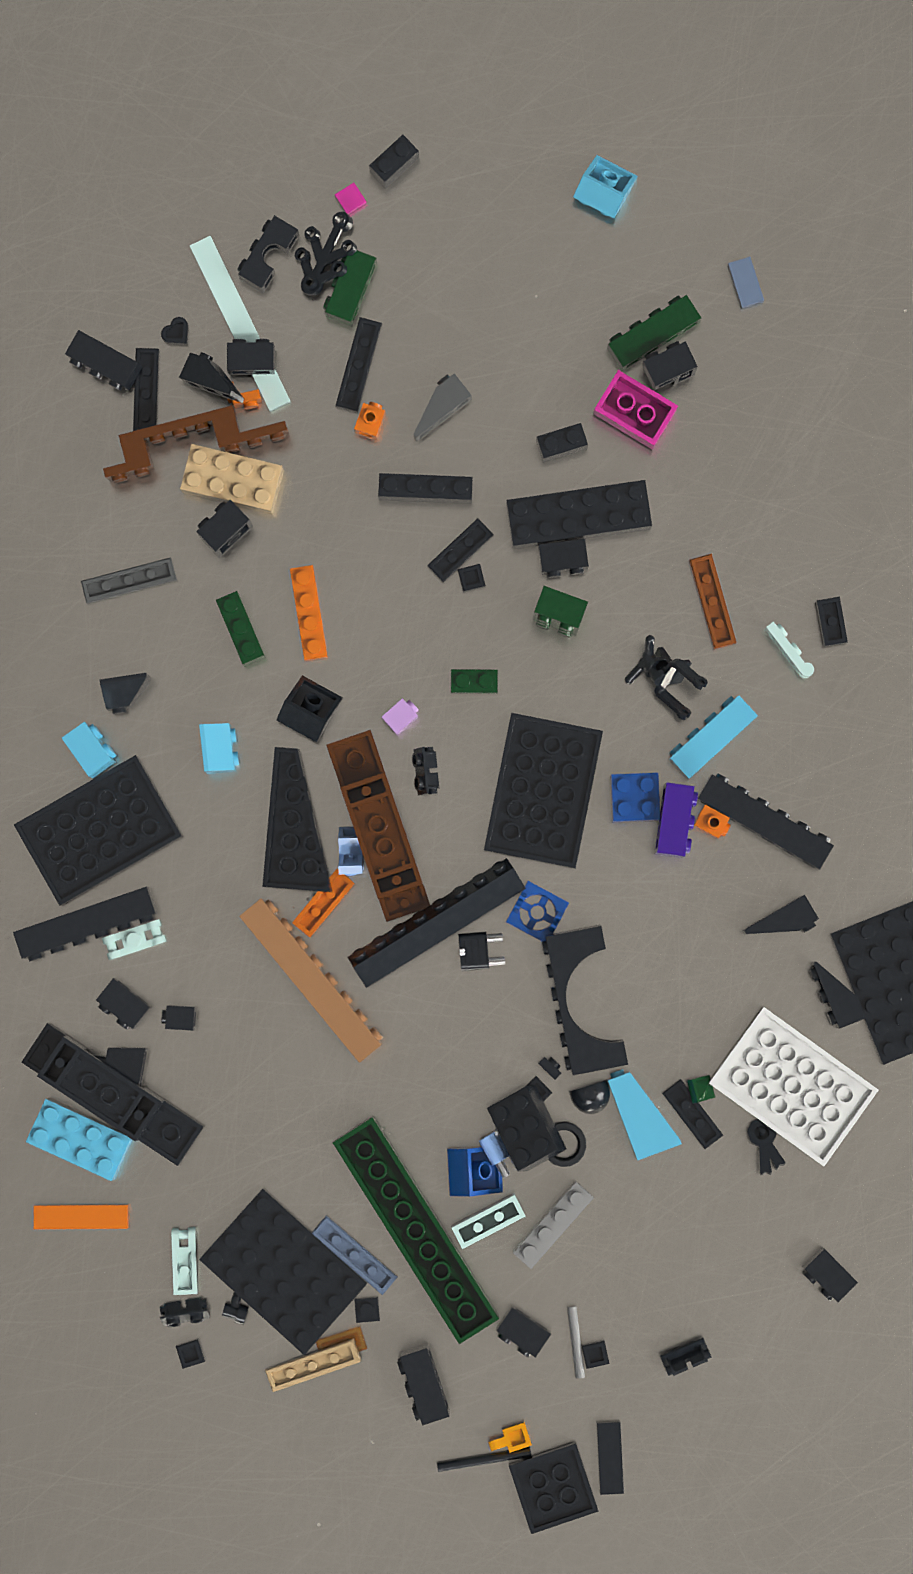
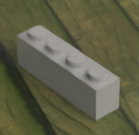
M575 1180L513 1250V1254L532 1269L594 1197Z

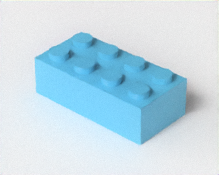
M46 1098L26 1142L107 1180L113 1181L131 1145L132 1139L104 1122L51 1098Z

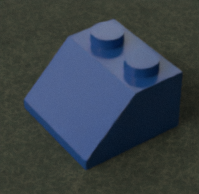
M481 1146L447 1149L450 1196L470 1197L503 1192L502 1176L496 1165L492 1166Z

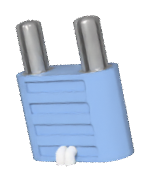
M496 1129L479 1140V1143L492 1166L496 1165L502 1178H506L510 1173L502 1160L508 1156L511 1161L512 1159Z

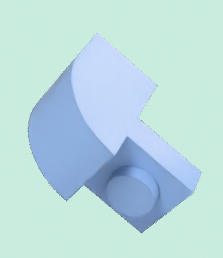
M339 827V875L354 876L362 874L364 870V856L354 827Z

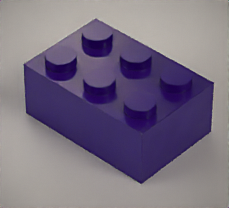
M668 782L664 784L654 854L683 858L686 853H690L692 839L688 838V832L693 829L695 815H691L692 807L697 805L698 792H694L695 786Z

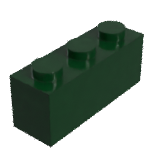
M358 250L354 255H347L341 259V262L347 266V272L342 277L337 276L334 278L331 286L334 288L332 296H327L323 309L326 310V317L351 327L377 264L376 257Z
M238 591L216 599L243 666L246 667L265 659L266 657Z

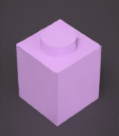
M402 698L382 716V719L398 736L418 718L416 714L418 708L410 700L405 702Z

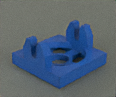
M527 881L526 889L520 894L506 922L540 941H546L545 935L554 933L569 902ZM532 895H542L539 903L533 905L528 904L524 900ZM548 899L555 907V917L547 914L545 905ZM534 906H541L544 909V916L541 919H534L531 916V909ZM520 907L528 911L530 920L527 925L520 918ZM542 920L551 924L542 930L533 929L536 922Z

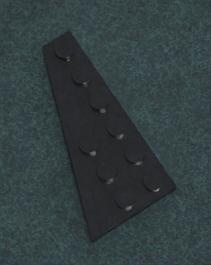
M275 747L262 887L333 893L300 749Z

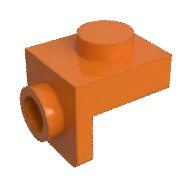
M259 389L240 393L244 398L243 403L228 399L229 403H233L235 409L242 407L245 410L258 407L259 403H262Z

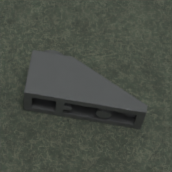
M455 373L452 376L446 375L437 382L439 386L436 387L414 432V439L416 441L420 440L472 399V395Z

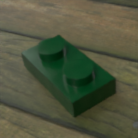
M451 669V693L498 694V670Z

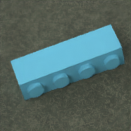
M740 695L735 699L732 696L729 697L721 705L724 709L718 715L713 712L704 720L707 724L701 730L698 728L694 729L687 736L689 741L684 746L679 743L670 751L672 757L669 761L687 780L758 716Z

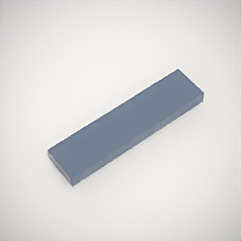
M327 1215L313 1230L312 1234L381 1295L398 1278L395 1273Z

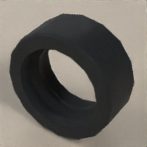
M570 1122L555 1123L558 1131L567 1130L576 1136L578 1147L576 1152L568 1158L554 1156L549 1161L560 1167L572 1166L578 1163L584 1156L587 1148L586 1138L582 1130L575 1124Z

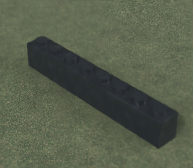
M507 858L503 861H498L490 869L475 875L466 884L456 887L445 897L435 900L429 907L416 912L403 923L395 925L392 930L384 935L377 936L363 948L356 949L347 958L367 988L526 888Z

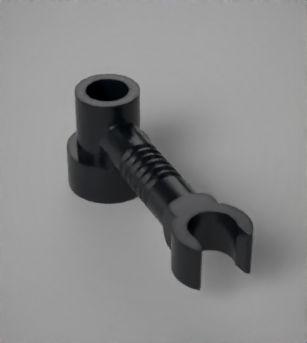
M234 1292L230 1304L225 1303L222 1317L235 1320L234 1323L244 1325L249 1307L241 1305V1298Z

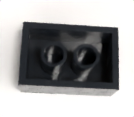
M525 1086L487 1108L518 1172L529 1171L567 1150L536 1086Z
M428 1342L401 1351L397 1364L401 1375L406 1374L405 1389L408 1397H413L415 1403L412 1404V1410L416 1421L421 1420L423 1426L450 1417V1409Z

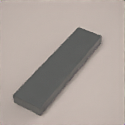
M170 557L82 580L81 584L86 603L90 604L177 581L172 558Z

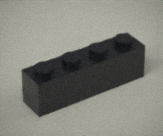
M379 473L378 498L381 501L472 504L473 477Z

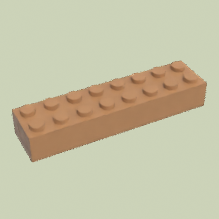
M262 898L259 899L239 917L360 1063L382 1045L380 1041L383 1038L375 1027L372 1029L368 1027L365 1023L368 1018L360 1009L355 1011L350 1005L353 1000L345 990L340 992L335 985L338 982L330 972L327 974L323 972L320 968L323 966V963L315 954L309 955L305 950L308 948V945L300 936L295 937L291 933V930L294 928L284 917L280 919L277 916L276 912L279 910L269 899L267 901Z

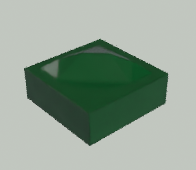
M710 1075L687 1080L692 1103L715 1098L713 1086L709 1084L711 1080Z

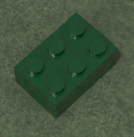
M543 586L534 611L533 620L536 621L537 626L544 629H549L551 626L558 629L557 633L563 636L571 637L572 634L576 636L588 601Z

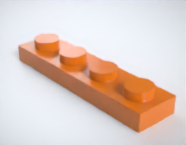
M313 565L291 568L290 573L304 661L327 658Z

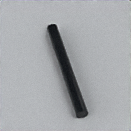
M529 1447L511 1453L505 1451L437 1463L438 1472L532 1456Z

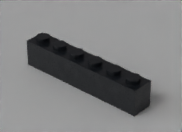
M719 773L716 776L710 775L697 800L730 817V820L816 870L821 869L834 847L833 844L829 843L831 841L829 837L820 832L818 835H815L809 831L811 827L801 821L797 823L791 821L788 813L781 809H778L777 812L769 808L770 803L760 797L755 800L749 796L750 792L739 785L736 788L728 784L730 780Z
M146 886L13 932L21 959L28 958L29 962L42 958L41 953L50 951L51 954L65 950L64 945L73 943L75 947L86 943V938L95 935V938L98 939L109 935L108 930L117 928L118 931L131 927L130 923L137 920L140 921V924L154 920L152 915L158 913L150 889Z

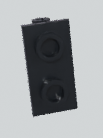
M433 747L413 749L412 763L416 771L414 786L418 796L437 794V789H440L438 772L430 773L429 770L430 768H437L436 751L433 750Z
M199 1297L185 1300L186 1309H182L181 1301L164 1303V1306H160V1320L163 1326L178 1327L184 1322L201 1323L204 1319L210 1318L207 1309H205L208 1308L207 1299Z
M701 1338L678 1349L671 1350L661 1355L660 1358L668 1376L672 1374L676 1376L689 1370L687 1362L690 1361L692 1366L696 1367L708 1362V1359L712 1358L704 1338Z

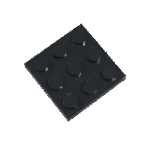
M576 1442L508 1465L531 1534L599 1512Z

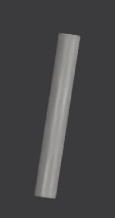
M570 1306L567 1307L575 1376L576 1378H584L585 1372L577 1307Z

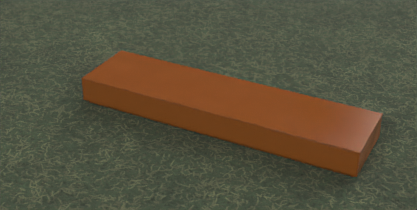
M712 553L689 559L713 649L736 644V638Z

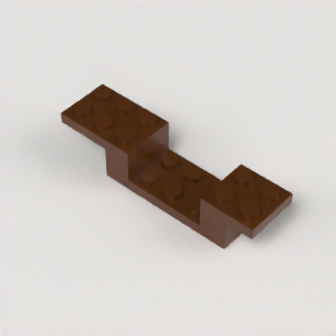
M231 405L118 435L126 463L103 468L105 478L109 481L112 480L114 483L127 481V476L135 475L137 478L150 474L149 470L154 469L147 442L154 445L165 442V437L173 436L177 439L188 436V431L196 430L197 433L208 431L211 425L214 427L220 450L228 453L240 451L239 447L248 445L249 448L263 445L262 441L271 439L272 442L285 439L284 435L289 434L285 421L240 432L235 409Z
M371 730L327 744L326 746L340 784V789L386 922L429 907L430 903Z

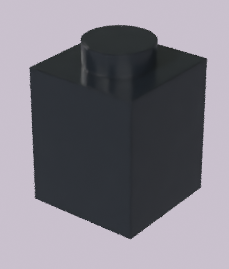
M167 1005L166 1010H162L161 1023L165 1024V1029L194 1031L197 1007Z

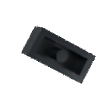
M402 134L369 165L370 173L386 189L419 159V150Z
M233 339L232 343H227L228 374H275L274 342H270L269 339H256V342H246L245 339Z
M581 423L536 437V443L543 463L587 450L588 448Z
M585 539L539 544L538 546L542 575H547V578L560 577L562 572H570V575L583 574L584 570L589 567Z
M113 978L96 999L100 1003L98 1008L107 1015L110 1013L114 1014L118 1018L116 1022L126 1030L129 1027L135 1029L152 1008V1006L117 978Z
M823 1247L802 1266L806 1270L803 1275L812 1284L817 1281L823 1287L820 1292L829 1301L834 1299L839 1302L858 1283Z
M511 1305L496 1328V1331L499 1333L498 1337L507 1344H510L512 1341L519 1346L517 1350L528 1358L530 1355L536 1358L551 1336L550 1330L513 1305Z

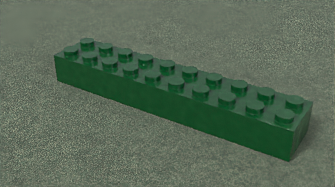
M374 1116L333 1141V1145L458 1344L463 1343L499 1320L498 1313Z

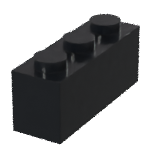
M80 330L77 331L65 353L71 359L69 363L79 369L85 366L90 369L89 374L99 380L105 377L110 380L109 385L119 391L122 388L130 391L142 369V366L135 360Z

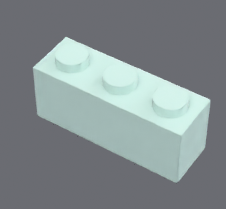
M513 1193L452 1225L451 1228L461 1248L464 1249L525 1217V1213Z

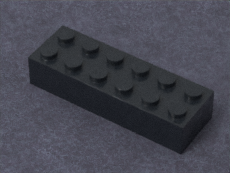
M645 480L506 500L513 549L651 530L652 527Z

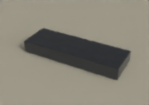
M477 518L434 558L427 567L444 583L487 543L494 534Z
M681 1079L662 1092L704 1149L723 1136L699 1102L692 1103L690 1091Z
M620 1421L597 1422L600 1495L624 1494Z

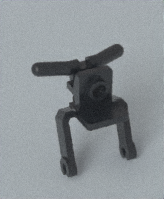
M648 635L645 638L643 658L639 660L638 664L625 677V682L632 684L645 671L646 676L651 677L656 685L654 690L656 696L671 708L678 718L685 720L686 717L689 718L691 715L690 709L671 695L665 687L670 684L681 683L685 677L695 688L701 690L703 687H706L708 681L690 668L692 663L689 659L672 660L664 647H658L654 654L655 638L652 635Z

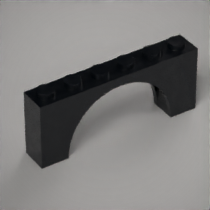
M594 925L545 935L546 941H542L544 955H549L550 964H546L548 977L554 980L555 987H551L553 1001H558L559 1010H556L555 1014L557 1024H562L564 1033L560 1034L562 1048L567 1047L568 1056L564 1057L566 1070H571L572 1075L628 1065L623 1039L605 1040L586 1033L570 1016L566 1002L567 985L574 969L589 955L606 949L602 926Z

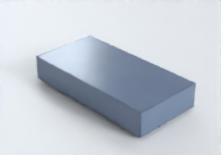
M751 257L728 263L741 309L764 302Z

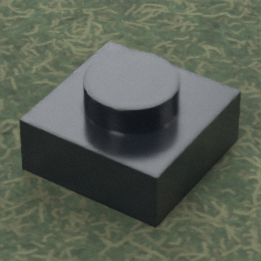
M543 1057L538 1062L554 1080L560 1076L561 1072L558 1069L561 1066L552 1057L549 1059Z
M378 1296L354 1299L356 1323L380 1321Z

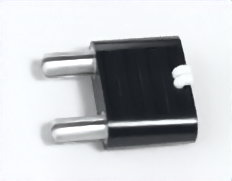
M486 932L458 934L461 971L489 969V966L505 964V961L489 962L505 960V957H488L487 942L503 941V938H487L502 937V933L486 934Z

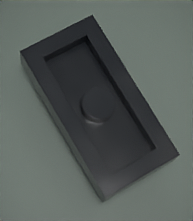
M840 596L817 600L816 606L824 647L848 643Z

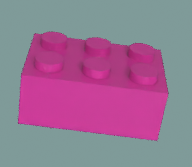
M618 370L596 405L593 414L653 450L677 411L678 405Z

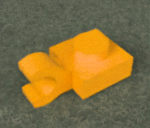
M525 1422L503 1429L504 1437L488 1442L491 1451L507 1446L509 1453L532 1446Z

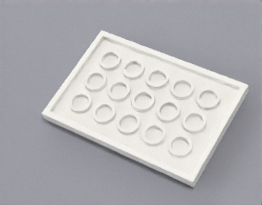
M765 1007L757 1014L709 1082L717 1090L822 1166H825L878 1092L877 1088Z

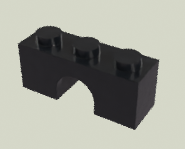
M275 215L272 220L268 219L262 228L264 233L259 240H254L249 250L251 254L247 260L244 258L237 269L240 280L264 293L275 275L274 268L264 262L266 253L272 249H279L288 254L299 236L297 228Z

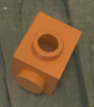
M369 402V405L363 403L354 428L355 433L377 440L386 416L385 410L382 409L383 406L375 402Z
M704 805L694 822V827L719 839L721 835L725 837L731 826V824L727 823L730 817Z

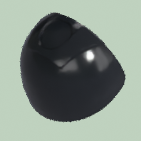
M607 1080L569 1091L572 1103L579 1111L585 1114H596L607 1106L610 1098V1089Z

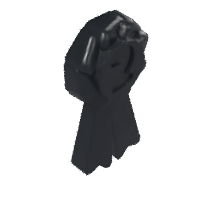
M759 1119L752 1121L747 1135L751 1144L759 1147L760 1175L765 1173L771 1175L770 1160L775 1170L779 1166L785 1165V1160L773 1145L777 1132Z

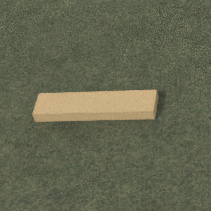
M353 1338L266 1368L265 1372L271 1389L275 1392L359 1363L362 1360Z

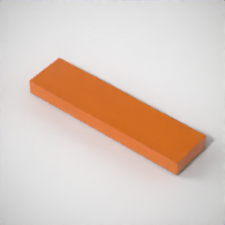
M129 1204L34 1205V1229L129 1228Z

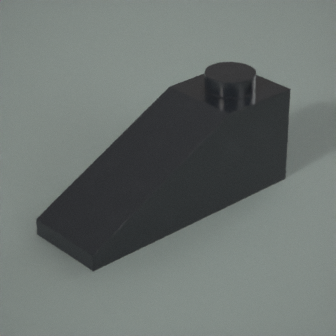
M190 352L179 376L181 380L192 387L243 403V396L221 367L212 362L213 357L203 352L200 355Z
M802 895L742 931L744 934L800 931L802 929L805 933L816 926L814 922L819 918L807 897Z

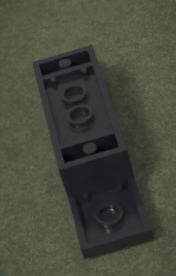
M47 1023L21 1063L38 1073L37 1077L135 1142L139 1140L170 1162L179 1166L204 1126L148 1088H142L87 1052L86 1047Z

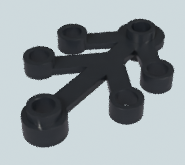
M337 212L333 216L332 223L334 227L324 248H322L319 230L313 226L305 230V238L311 242L317 262L314 269H312L310 264L311 254L307 249L300 247L295 251V258L301 263L304 273L301 289L307 295L319 294L323 290L324 283L337 276H344L347 272V266L337 260L347 255L352 256L357 251V245L351 240H345L341 248L333 251L341 232H347L353 226V219L346 212ZM333 263L331 270L323 273L325 266Z

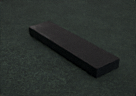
M359 317L335 405L337 408L358 413L381 331V322Z
M136 348L135 361L142 366V369L134 384L133 431L157 425L159 349Z

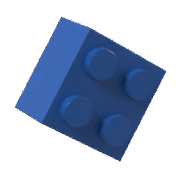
M658 773L611 774L612 823L660 820Z

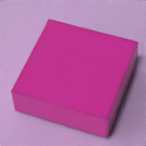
M354 182L335 194V198L348 215L367 203Z

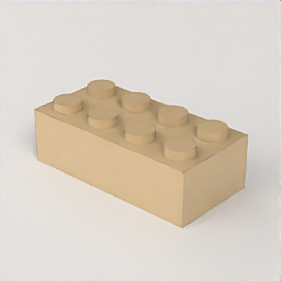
M191 444L180 489L182 493L218 502L225 501L227 503L231 499L238 507L273 515L284 469L282 465Z

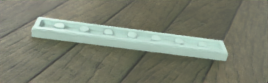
M211 236L190 245L234 339L256 342V339H260ZM276 370L275 374L252 375L270 412L291 402Z

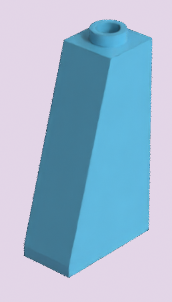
M621 1069L610 1074L611 1078L607 1079L637 1160L682 1144L679 1137L630 1072L625 1073Z

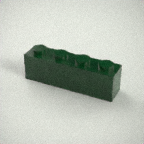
M680 295L676 296L668 302V307L663 310L660 308L655 309L648 315L649 319L644 322L638 320L629 326L630 330L622 335L619 332L609 339L610 343L607 349L621 371L626 370L648 354L656 351L700 323L702 317L687 295L682 298Z

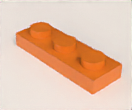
M338 869L329 877L333 893L318 891L292 922L310 938L355 885L344 874L339 875Z

